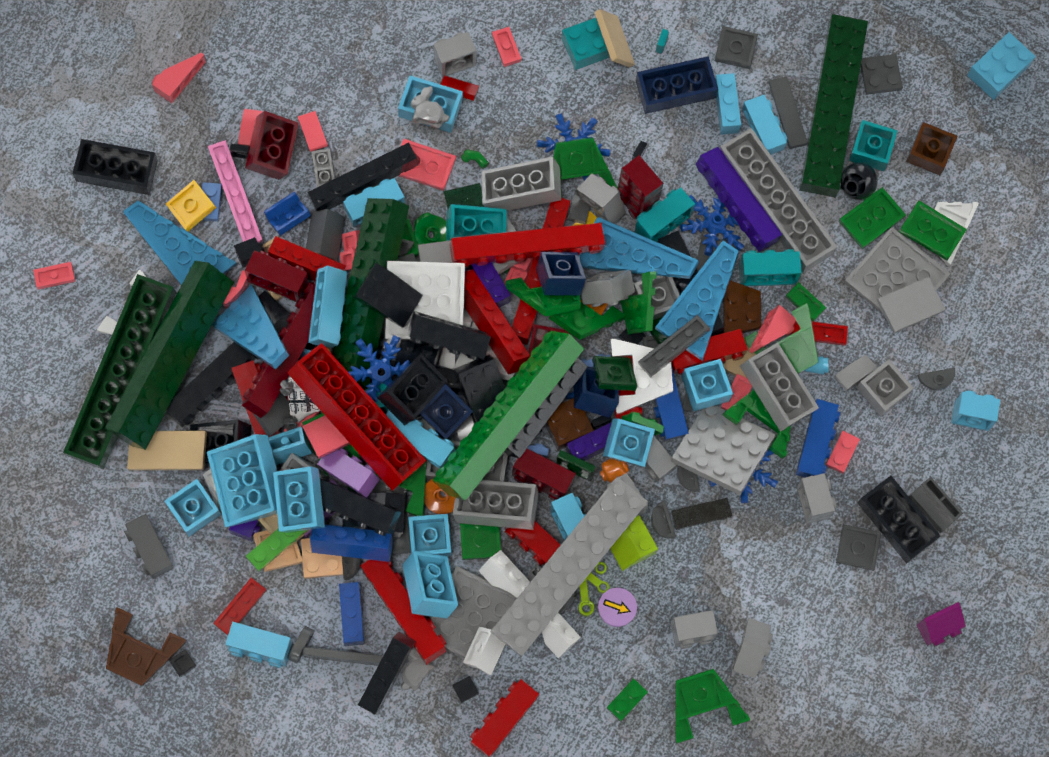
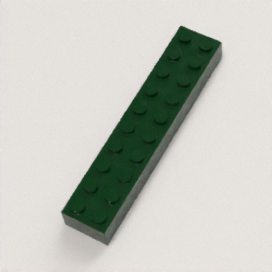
M835 14L831 15L799 191L836 198L839 192L868 25L866 20Z
M367 198L348 280L345 303L343 305V321L340 327L341 339L339 344L333 347L332 355L347 372L352 371L351 366L360 370L361 366L366 370L370 368V362H364L363 360L366 358L357 354L361 350L355 342L362 338L367 347L369 343L372 344V354L377 352L384 317L353 297L375 263L387 269V261H397L410 205L395 199ZM366 377L363 382L362 378L357 381L363 390L368 389L366 385H369L370 377Z
M194 261L105 429L132 447L146 450L234 284L231 279L209 262Z
M137 274L63 451L68 457L104 470L117 438L105 427L177 292L174 287Z

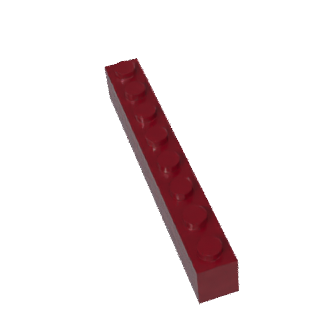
M316 280L312 283L309 282L305 286L303 298L300 297L295 304V307H297L295 312H291L286 320L288 322L287 326L283 327L278 334L289 356L276 369L263 361L260 366L262 368L261 372L257 373L252 379V383H254L252 388H248L243 395L245 400L241 406L260 418L270 411L280 393V388H282L281 382L287 380L289 377L287 372L296 364L309 341Z

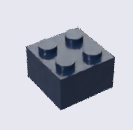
M541 252L536 270L544 295H581L586 277L578 253Z
M587 367L574 385V408L610 418L619 404V390L599 389L594 368Z
M445 384L419 415L443 439H447L473 411Z

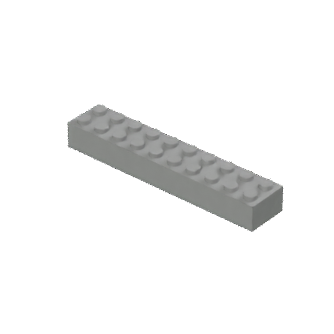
M617 476L490 632L517 655L522 657L648 501Z

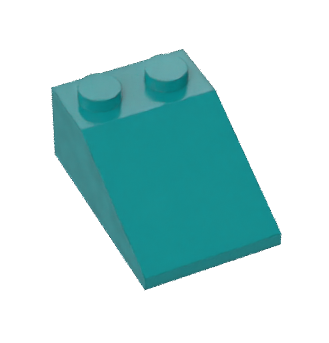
M451 204L446 212V241L456 237L505 233L507 209Z

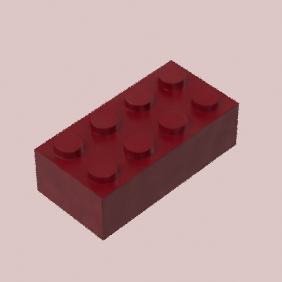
M640 155L621 168L617 189L620 191V198L629 209L628 212L633 219H637L642 212L651 210L652 205L660 200L664 183Z

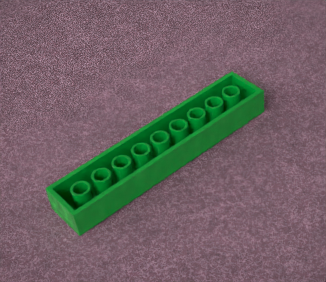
M556 331L546 333L540 345L533 349L529 359L519 367L518 373L508 381L506 388L496 396L495 402L484 411V416L473 425L472 431L468 436L461 440L457 450L449 455L448 461L436 472V476L432 481L447 495L466 501L583 352L584 348L568 333Z

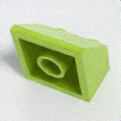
M638 515L620 535L610 550L619 567L624 571L655 555L658 548L640 515Z

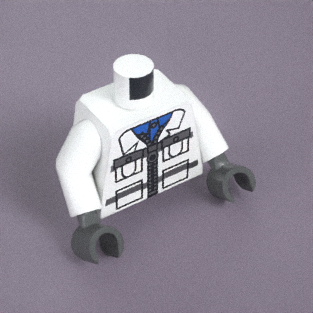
M290 376L288 381L283 380L281 382L282 388H280V391L284 396H288L290 415H293V418L286 417L283 421L286 425L285 428L289 431L297 428L296 422L299 423L307 416L321 410Z

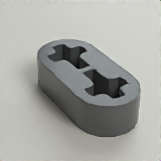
M307 626L302 629L288 655V660L296 664L299 662L303 655V649L308 646L314 634L313 629Z

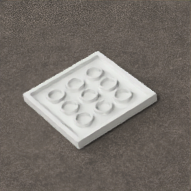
M387 261V270L394 273L423 295L414 311L463 325L465 263ZM412 314L404 328L385 318V339H392L393 335L400 337V339H410L407 330Z

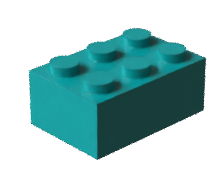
M681 187L677 190L673 189L666 195L667 198L663 201L658 200L652 205L651 210L648 212L644 211L637 217L634 233L658 242V238L668 235L680 224L692 217L695 203Z
M787 249L783 252L766 250L762 253H757L754 250L746 251L742 254L738 265L740 284L745 286L796 285L801 275L800 251L795 252L793 249Z

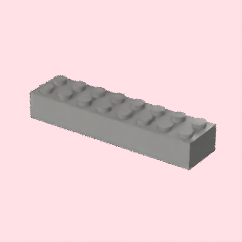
M752 128L720 146L722 153L782 233L779 241L786 250L793 249L795 252L800 251L802 273H805L834 254L837 248L836 244Z

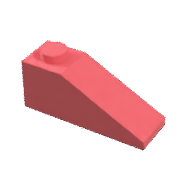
M199 53L163 70L161 74H157L152 81L154 92L170 103H173L206 63L204 54Z
M781 305L769 311L749 351L753 353L784 335L788 336L794 330L795 317Z

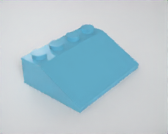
M255 434L207 452L225 527L277 514L273 472H277L268 435Z

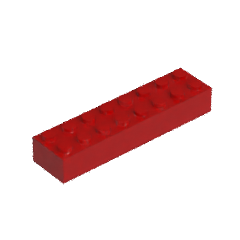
M322 343L296 362L287 372L392 491L426 462V459Z

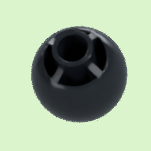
M857 162L844 169L840 185L848 197L862 200L870 197L875 192L878 185V177L870 165Z

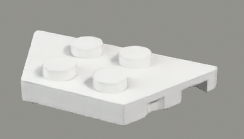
M938 202L934 210L967 229L979 203ZM963 237L961 238L960 242L956 246L948 261L941 258L947 266L951 265Z

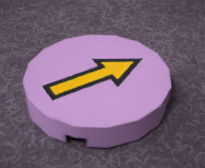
M609 589L603 593L599 600V615L603 622L609 626L623 627L632 622L636 615V599L626 589Z

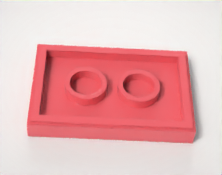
M403 138L401 146L409 142L417 157L418 166L401 173L399 176L444 191L456 156Z

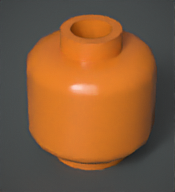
M608 459L601 464L602 471H600V474L605 482L609 481L611 483L617 476L620 477L625 473L628 474L630 469L627 463Z

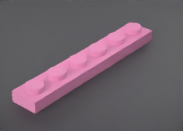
M226 140L208 146L242 241L244 242L255 237L258 243H263Z

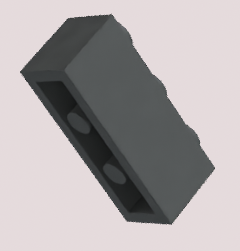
M147 514L125 524L127 530L124 533L129 542L133 540L136 546L133 548V551L138 559L142 558L144 564L141 566L146 576L151 575L155 579L174 569Z

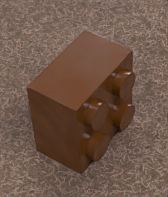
M923 122L906 162L941 176L958 136Z
M574 398L561 403L545 424L557 452L565 449L567 443L594 431L585 411L574 408Z

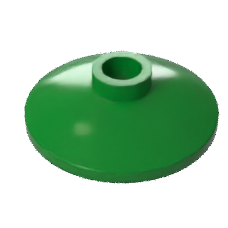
M427 215L421 218L414 230L417 244L446 241V221L437 215ZM429 231L433 233L432 238L428 236Z

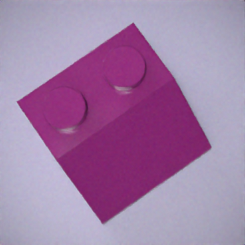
M959 602L924 618L916 625L927 646L933 644L934 647L944 643L945 637L951 636V638L962 634L961 630L966 627Z

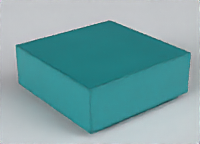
M662 29L655 52L663 53L668 40L669 30Z

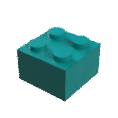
M596 17L562 30L561 39L575 70L609 58L610 55Z
M862 120L858 127L849 161L866 163L872 168L884 172L889 163L898 130Z

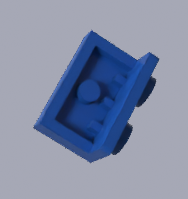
M292 192L264 211L269 224L279 236L311 216L309 210L299 200L295 192Z

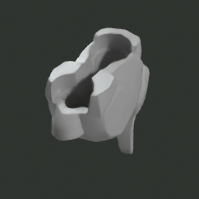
M432 86L425 87L421 91V95L414 97L410 103V106L415 109L412 121L415 124L422 123L439 129L444 122L449 121V116L445 114L443 108L437 102L429 101L433 92Z
M412 649L407 658L408 662L402 669L401 677L403 683L401 688L403 690L412 689L416 691L422 684V681L429 673H432L435 667L431 664L426 665L416 649Z

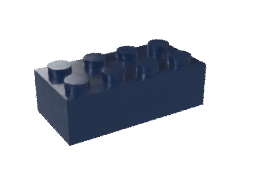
M709 56L639 71L635 80L645 114L715 99L718 93V86Z

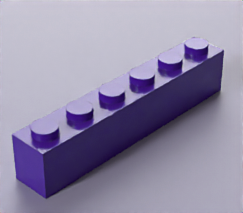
M716 147L700 155L695 164L698 171L705 177L708 185L713 188L719 200L724 203L730 215L734 217L741 230L748 236L751 244L756 247L758 252L776 244L782 233L720 148Z

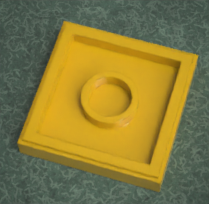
M195 180L190 182L166 203V206L187 232L217 208Z

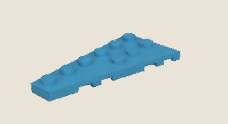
M136 201L123 211L127 219L180 285L184 282L194 261L209 262L223 274L237 266V262L225 257L218 250H214L206 245L205 242L183 228H179L172 221L160 216L156 211L140 201Z
M599 217L596 218L594 223H602L605 240L603 250L596 254L584 252L578 255L582 268L608 271L631 270V273L637 274L656 271V276L685 279L692 277L699 264V261L695 258Z
M725 241L721 242L655 327L658 332L668 338L698 315L707 324L710 331L686 350L701 361H703L739 254L737 249Z
M252 285L212 323V326L217 331L274 369L289 356L266 309L262 305L261 299Z

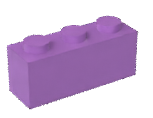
M342 448L322 457L317 463L326 473L365 497H368L380 480L369 465L364 467L361 465L362 461L357 457H348L349 453Z

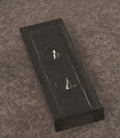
M728 498L671 510L675 530L732 518Z

